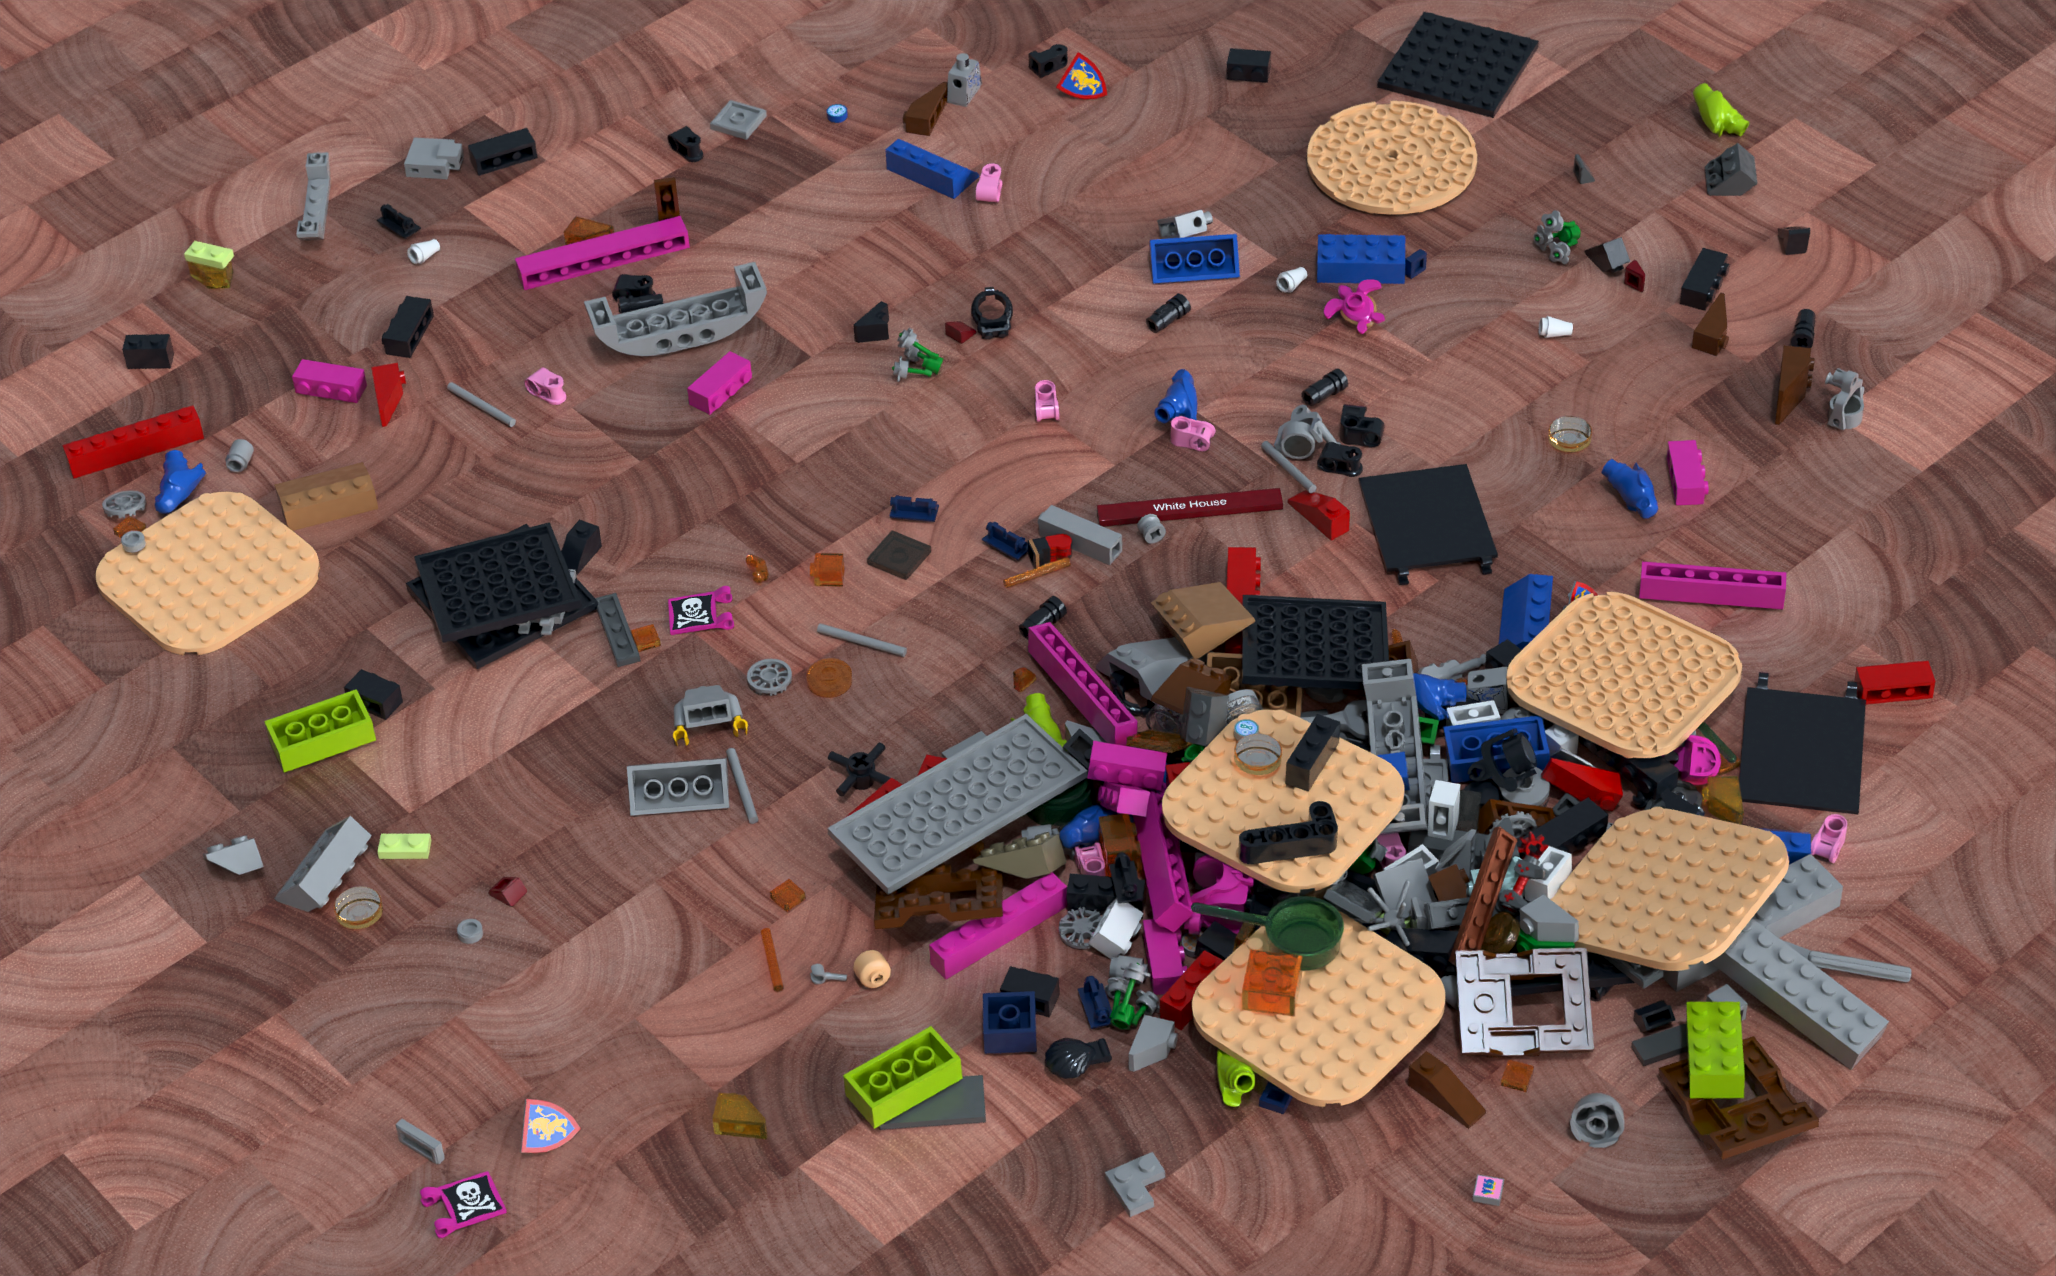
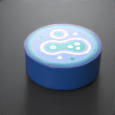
M834 104L827 108V119L833 123L843 122L848 117L847 108L844 105Z

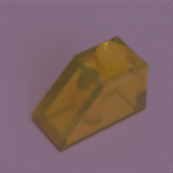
M187 261L190 276L208 289L230 288L234 272L231 261L224 269Z
M1738 776L1708 777L1707 787L1702 788L1703 802H1707L1708 811L1722 821L1742 825L1744 810Z
M718 1093L712 1117L715 1134L767 1139L766 1119L745 1095Z

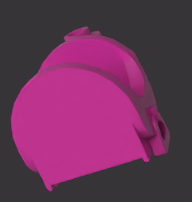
M1210 855L1202 856L1194 864L1193 876L1196 882L1205 889L1191 896L1194 914L1184 922V929H1189V934L1200 935L1201 926L1208 928L1215 920L1235 934L1244 935L1247 933V928H1242L1244 912L1249 913V910L1246 909L1248 894L1253 895L1254 888L1251 887L1254 885V878Z

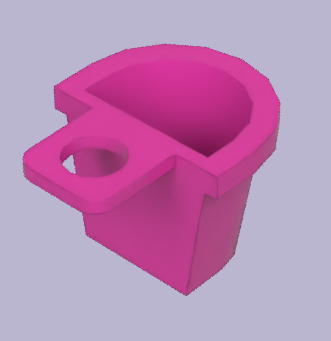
M1690 735L1685 740L1684 747L1679 746L1673 750L1678 755V761L1674 766L1682 772L1681 781H1686L1693 785H1703L1717 775L1721 765L1720 753L1716 745L1709 739Z

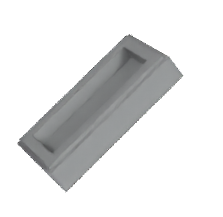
M401 1119L396 1124L398 1138L401 1143L435 1164L439 1165L445 1159L440 1141L404 1119Z

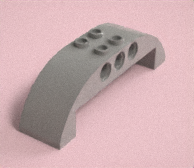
M752 262L734 266L736 287L614 316L606 297L585 301L584 305L595 334L607 346L628 355L656 356L712 343L736 332L757 313L766 297L767 289L756 263Z
M1411 659L1362 664L1371 753L1383 755L1405 752L1410 790L1404 791V801L1399 813L1379 835L1427 830L1428 810L1423 751Z

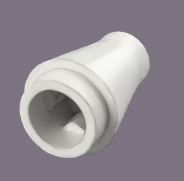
M435 239L415 243L408 248L407 254L412 263L422 264L440 250V245Z
M1303 267L1280 273L1276 280L1278 288L1282 292H1293L1307 278V271Z
M1549 316L1540 319L1539 335L1544 336V338L1572 335L1573 324L1571 322H1565Z

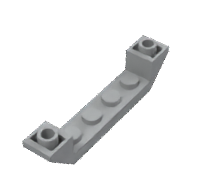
M328 152L307 154L306 171L308 186L303 221H298L296 234L297 238L301 240L324 239L331 186Z

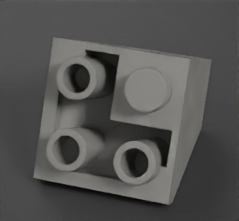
M247 835L231 839L232 844L225 847L223 843L208 847V853L203 854L205 860L238 875L264 867L254 838L248 839Z

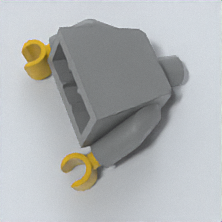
M720 685L700 686L699 688L685 691V697L674 706V727L677 728L673 732L675 745L678 746L677 741L680 738L685 739L686 746L689 744L687 732L684 730L685 727L692 728L734 720V736L738 737L739 728L744 729L747 735L748 723L746 720L741 719L743 714L737 697L726 691L724 692Z

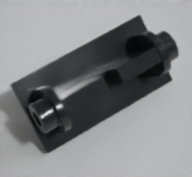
M390 204L381 206L382 217L377 222L402 238L406 239L421 229L420 226L414 223L412 218L406 217L400 212L397 213V210L392 208Z
M1118 853L1115 863L1109 864L1118 904L1143 900L1134 861H1130L1126 853Z
M1254 885L1253 895L1248 894L1246 909L1249 910V913L1244 912L1242 928H1247L1246 939L1249 938L1250 932L1257 931L1270 918L1273 897L1270 892H1257V885Z

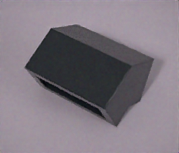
M1664 1000L1634 1010L1633 1021L1641 1032L1676 1020L1671 1005H1667Z

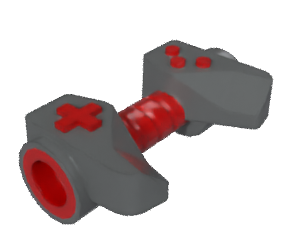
M1526 855L1522 860L1518 859L1514 870L1519 874V877L1513 889L1503 890L1499 898L1503 908L1517 913L1518 910L1520 911V908L1528 904L1521 897L1528 880L1544 879L1545 877L1544 869L1538 866L1540 863L1538 859L1530 855Z

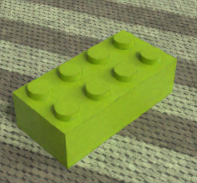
M357 689L264 721L269 742L284 773L376 741L372 720Z
M1686 1002L1690 1098H1744L1745 1073L1740 1002Z
M930 1026L844 1074L845 1095L875 1129L961 1080V1058L935 1029Z

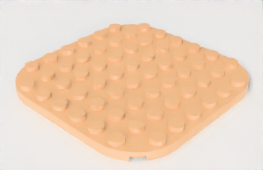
M216 492L202 494L200 497L190 501L141 531L146 542L142 550L134 553L126 552L122 544L107 552L96 570V582L103 598L159 646L179 655H184L185 652H197V655H202L226 646L306 595L317 583L320 564L313 547L255 500L243 493Z
M1606 592V595L1594 596L1591 593L1571 602L1513 658L1507 669L1506 684L1510 696L1520 707L1625 758H1652L1667 755L1678 748L1732 693L1740 682L1742 663L1739 660L1737 650L1723 638L1644 601L1617 592Z
M1258 710L1241 714L1232 720L1167 787L1163 795L1162 813L1166 827L1178 839L1275 889L1291 893H1300L1301 889L1311 888L1317 891L1336 882L1395 818L1403 805L1404 783L1401 775L1391 763L1339 737V744L1309 792L1285 784L1286 762L1311 723L1284 710ZM1243 719L1255 721L1259 726L1257 740L1251 743H1242L1236 740L1234 737V725L1238 721ZM1324 801L1331 805L1338 826L1337 848L1332 853L1257 864H1246L1240 861L1238 857L1239 836L1243 831L1308 822L1309 807L1313 802Z
M1653 807L1649 810H1643L1617 819L1571 872L1550 900L1579 921V940L1573 942L1575 943V948H1586L1588 952L1660 970H1687L1689 965H1694L1701 961L1706 964L1727 950L1782 881L1788 871L1789 857L1783 841L1770 831L1682 811Z
M1300 904L1286 907L1274 914L1199 984L1192 1000V1014L1197 1030L1208 1042L1231 1057L1250 1066L1254 1072L1289 1095L1314 1106L1325 1107V1104L1340 1103L1342 1106L1365 1096L1439 1023L1444 1013L1446 996L1440 977L1422 961L1375 932L1368 931L1367 927L1328 905Z

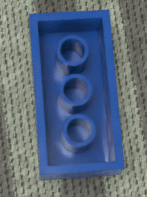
M1318 234L1317 283H1360L1363 280L1373 279L1381 284H1405V235Z

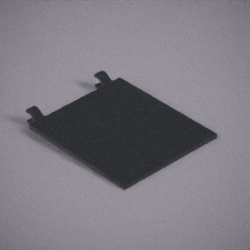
M1467 464L1358 478L1387 572L1395 571L1397 573L1399 585L1409 584L1407 577L1409 575L1408 569L1476 560L1480 562L1483 575L1492 574L1490 565L1493 564L1492 558H1498V553Z
M1759 672L1757 687H1747L1737 801L1858 815L1866 699H1858L1856 697L1858 682H1847L1846 697L1768 689L1769 673Z

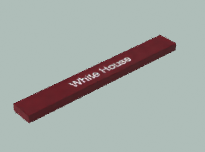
M1280 488L1097 505L1099 525L1104 527L1136 524L1142 517L1148 514H1155L1160 521L1282 510L1283 500Z

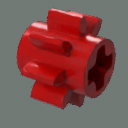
M1529 832V837L1525 839L1520 837L1519 839L1522 844L1521 847H1518V852L1525 853L1521 859H1524L1526 855L1539 859L1549 846L1542 844L1545 837L1539 835L1536 839L1532 832ZM1529 845L1536 846L1538 848L1537 851H1530Z

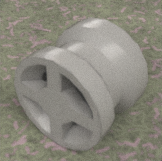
M1155 514L1145 515L1137 524L1138 530L1143 534L1144 539L1148 543H1156L1166 534L1165 527L1160 523L1159 518Z

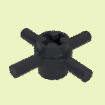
M879 742L869 754L857 752L849 758L833 751L829 753L828 760L845 767L848 776L836 789L839 796L843 797L851 787L865 790L870 788L874 781L883 785L891 778L877 772L874 761L886 749L884 744Z

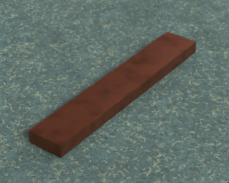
M1501 827L1493 829L1449 958V962L1454 965L1455 951L1480 950L1517 842L1515 837Z

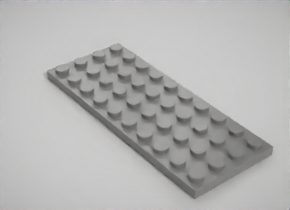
M1025 714L828 827V835L889 895L1087 778V770L1035 721Z

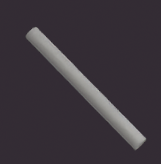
M453 382L448 384L447 390L510 427L515 425L516 420Z
M1264 441L1261 444V448L1309 493L1316 491V485L1268 441Z
M821 623L817 627L818 633L905 657L907 653V648Z
M729 748L726 754L749 823H757L759 819L736 750Z

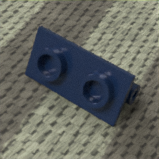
M896 495L891 497L890 506H892L890 518L935 522L939 504H937V501H933V498H916L915 502H912V497Z
M989 522L987 524L986 530H988V534L982 538L983 542L1017 561L1028 552V543L1024 537H1019L1011 531L1006 532V529L997 522Z
M1088 976L1085 978L1084 987L1077 990L1090 1028L1111 1025L1109 1017L1112 1009L1103 983L1099 984L1098 979L1094 978V976Z

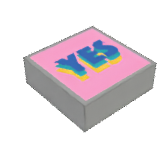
M1477 1174L1473 1202L1500 1206L1504 1179Z

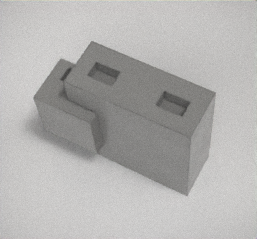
M414 138L404 163L406 177L448 179L449 169H460L464 158L462 144L455 143V140Z

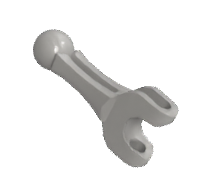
M1367 700L1352 701L1347 704L1344 711L1324 715L1325 717L1340 721V738L1344 740L1347 738L1362 741L1363 745L1370 746ZM1299 717V718L1304 719V720H1306V721L1312 723V721L1314 720L1315 717Z

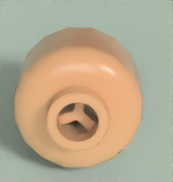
M865 951L854 962L853 969L855 975L867 988H878L887 982L890 977V966L884 956L878 951Z

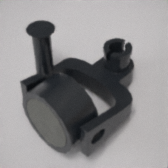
M1515 728L1483 742L1481 746L1483 759L1469 767V778L1480 782L1492 777L1497 786L1509 792L1515 791L1517 787L1525 784L1526 778L1537 774L1535 769L1530 771V769L1537 766V758L1530 741L1523 733L1516 734L1518 731ZM1500 740H1503L1502 748L1506 760L1512 770L1519 775L1515 778H1506L1499 770L1494 759L1493 745ZM1477 768L1482 770L1480 776L1476 772Z

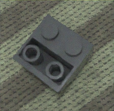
M1739 143L1727 148L1720 156L1709 161L1705 166L1707 193L1710 196H1741L1758 184L1755 158Z

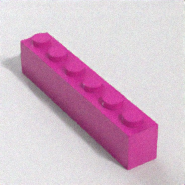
M1642 561L1639 598L1770 609L1784 608L1786 572Z
M1053 872L1045 875L1003 900V917L970 920L929 944L931 965L947 980L1067 907V886Z

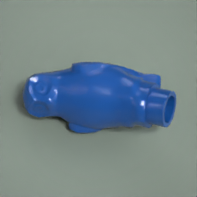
M1180 369L1172 377L1173 383L1167 389L1165 398L1160 400L1158 407L1154 411L1156 419L1161 423H1167L1179 416L1197 420V395L1194 380L1187 370Z
M178 450L169 451L165 455V462L163 463L164 475L159 486L160 494L155 497V509L162 514H169L175 510L194 491L201 479L206 475L202 463H199L193 469H189L187 459Z
M1614 459L1609 460L1601 473L1607 477V480L1619 492L1627 504V508L1631 511H1637L1643 519L1655 516L1658 511V504L1654 494V486L1646 471L1639 467L1637 462L1631 469L1624 463H1618Z
M1413 673L1418 709L1439 721L1443 719L1449 720L1447 711L1442 707L1447 705L1453 707L1457 702H1466L1465 682H1455L1453 679H1438L1426 674Z
M1100 804L1092 805L1078 813L1071 822L1063 827L1059 833L1061 843L1067 849H1072L1079 845L1081 848L1092 846L1096 842H1101L1117 835H1123L1124 832H1132L1134 829L1133 815L1107 810L1108 808Z

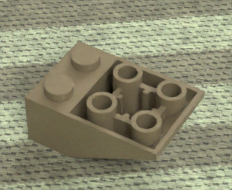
M1049 832L1037 834L1035 838L1027 840L1026 837L1017 838L1007 845H1004V842L992 844L989 846L990 848L980 851V856L973 859L975 864L1026 879L1050 874L1067 863L1059 834L1050 835Z

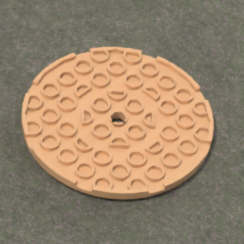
M1390 101V104L1376 105V102H1370L1342 110L1331 116L1330 121L1324 126L1320 125L1308 144L1307 164L1309 173L1317 186L1328 196L1348 207L1366 211L1370 214L1421 213L1441 206L1463 192L1475 175L1477 151L1475 141L1469 131L1452 116L1448 115L1445 117L1437 113L1435 108L1405 101Z

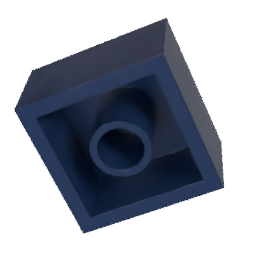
M1035 991L983 993L985 1054L1037 1052Z

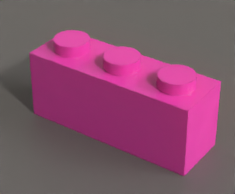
M729 351L687 388L689 405L709 415L713 413L745 383L750 381L752 378L750 361Z
M304 359L301 360L292 376L296 393L358 403L367 387L364 369Z
M1696 440L1668 441L1666 460L1676 506L1704 504V496L1708 495L1709 486L1708 481H1704L1705 466L1700 464L1702 463V451L1697 449Z
M1093 741L1087 778L1161 791L1167 753Z
M1104 781L1103 786L1099 788L1098 801H1101V806L1112 811L1146 817L1150 792L1136 786Z
M1154 919L1143 920V937L1152 990L1155 995H1162L1187 970V966H1182V962L1185 961L1184 947L1178 945V942H1181L1180 927L1175 932H1172L1165 927L1158 926Z

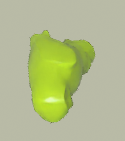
M1706 83L1700 84L1694 89L1693 96L1700 116L1712 133L1717 134L1719 138L1723 130L1728 134L1735 133L1739 136L1745 133L1749 126V121L1745 120L1729 104L1720 91H1713Z
M1041 693L1028 695L1026 697L1027 705L1023 709L1024 713L1063 748L1067 740L1062 739L1060 729L1052 718L1050 706L1046 703L1045 695Z
M1218 1049L1217 1077L1223 1102L1227 1106L1237 1107L1241 1103L1242 1094L1253 1089L1256 1072L1250 1066Z

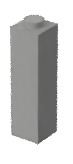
M1051 505L1038 518L1040 536L1047 537L1066 534L1072 538L1073 550L1103 563L1111 565L1122 552V534Z

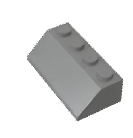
M727 758L627 766L631 816L729 808Z
M351 816L325 829L274 899L277 902L307 912L317 907L321 909L329 901V893L337 889L342 883V875L348 873L354 867L355 862L353 860L356 856H360L367 849L368 845L366 843L372 835Z

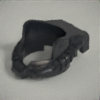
M985 287V291L978 293L971 305V315L977 324V331L982 334V339L1009 336V330L1011 329L1010 321L1013 316L1011 300L1002 291L994 290V287ZM994 295L995 299L1004 305V315L994 320L982 317L979 306L986 300V296Z
M1124 670L1115 671L1110 674L1113 694L1132 715L1140 714L1141 717L1152 714V709L1155 705L1152 701L1147 700V706L1140 708L1139 704H1133L1125 698L1124 692L1127 689L1139 687L1138 678Z

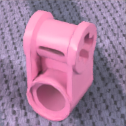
M992 163L983 167L976 187L977 201L999 202L1002 181L1000 179L1001 167Z
M540 368L524 381L525 387L530 394L547 401L549 404L558 405L567 398L562 388L564 384L563 378L546 368Z
M1049 380L1039 381L1035 385L1036 421L1040 422L1041 419L1053 418L1059 420V406L1054 383Z
M1182 416L1175 417L1171 421L1170 441L1173 445L1201 452L1209 449L1210 438L1215 434V427L1211 423Z
M1831 814L1826 817L1819 832L1812 840V856L1816 854L1825 857L1831 863L1836 861L1846 837L1847 820L1843 816Z
M1398 833L1377 836L1379 844L1388 850L1382 862H1380L1382 869L1406 855V849Z
M1099 842L1094 843V846L1074 847L1075 862L1081 874L1106 876L1105 861Z

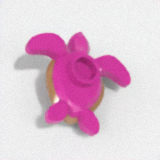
M1373 279L1363 280L1359 283L1355 293L1348 286L1340 285L1338 294L1341 299H1331L1324 308L1325 318L1330 319L1337 311H1340L1342 317L1347 322L1357 326L1360 334H1364L1367 328L1372 327L1374 323L1384 322V315L1377 313L1375 300L1367 295L1371 291L1380 289L1382 287L1381 283Z

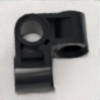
M1344 404L1340 423V440L1347 445L1377 447L1381 444L1385 428L1384 422L1376 417H1364L1367 411L1366 406Z

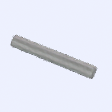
M1814 950L1810 951L1808 955V960L1821 968L1901 982H1909L1911 978V968Z

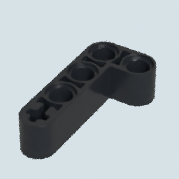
M1324 801L1313 802L1309 807L1308 822L1243 831L1239 836L1238 857L1240 861L1246 864H1257L1332 853L1337 848L1338 826L1331 805Z

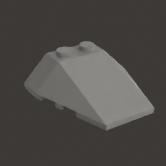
M1173 637L1121 645L1109 652L1096 665V669L1109 677L1113 672L1120 670L1130 673L1139 679L1141 696L1151 701L1152 695L1181 663L1193 658L1178 640ZM1208 653L1199 658V660L1205 663L1204 665H1207Z

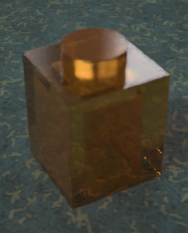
M815 553L814 563H810V577H814L815 586L843 587L845 574L844 555L841 553Z

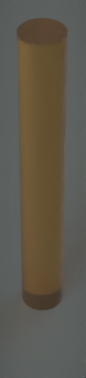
M1066 557L1004 579L1003 583L1005 588H1009L1069 567L1071 563L1069 558Z
M764 928L761 930V936L773 989L775 992H780L784 989L772 934L769 928Z

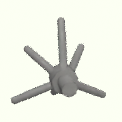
M1408 880L1404 883L1396 909L1390 910L1372 888H1368V892L1385 912L1383 918H1375L1370 922L1380 924L1368 926V931L1387 927L1397 930L1405 946L1410 944L1402 929L1406 927L1402 915L1406 907L1404 900L1410 884ZM1353 918L1359 923H1367L1360 918Z

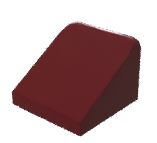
M1633 260L1625 268L1624 284L1643 292L1645 273L1639 263Z
M961 321L945 323L946 335L961 344L977 333V330Z
M503 877L488 893L502 903L514 906L527 893V889L519 877Z

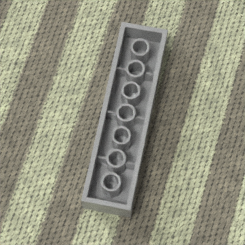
M1809 854L1789 865L1782 881L1752 918L1780 938L1839 907L1843 886ZM1701 961L1697 964L1689 965L1687 970H1663L1662 978L1678 992L1720 969L1710 962L1704 964Z
M1751 918L1727 950L1716 959L1710 961V963L1850 1070L1856 1066L1882 1037L1889 1023L1887 1019L1753 918Z

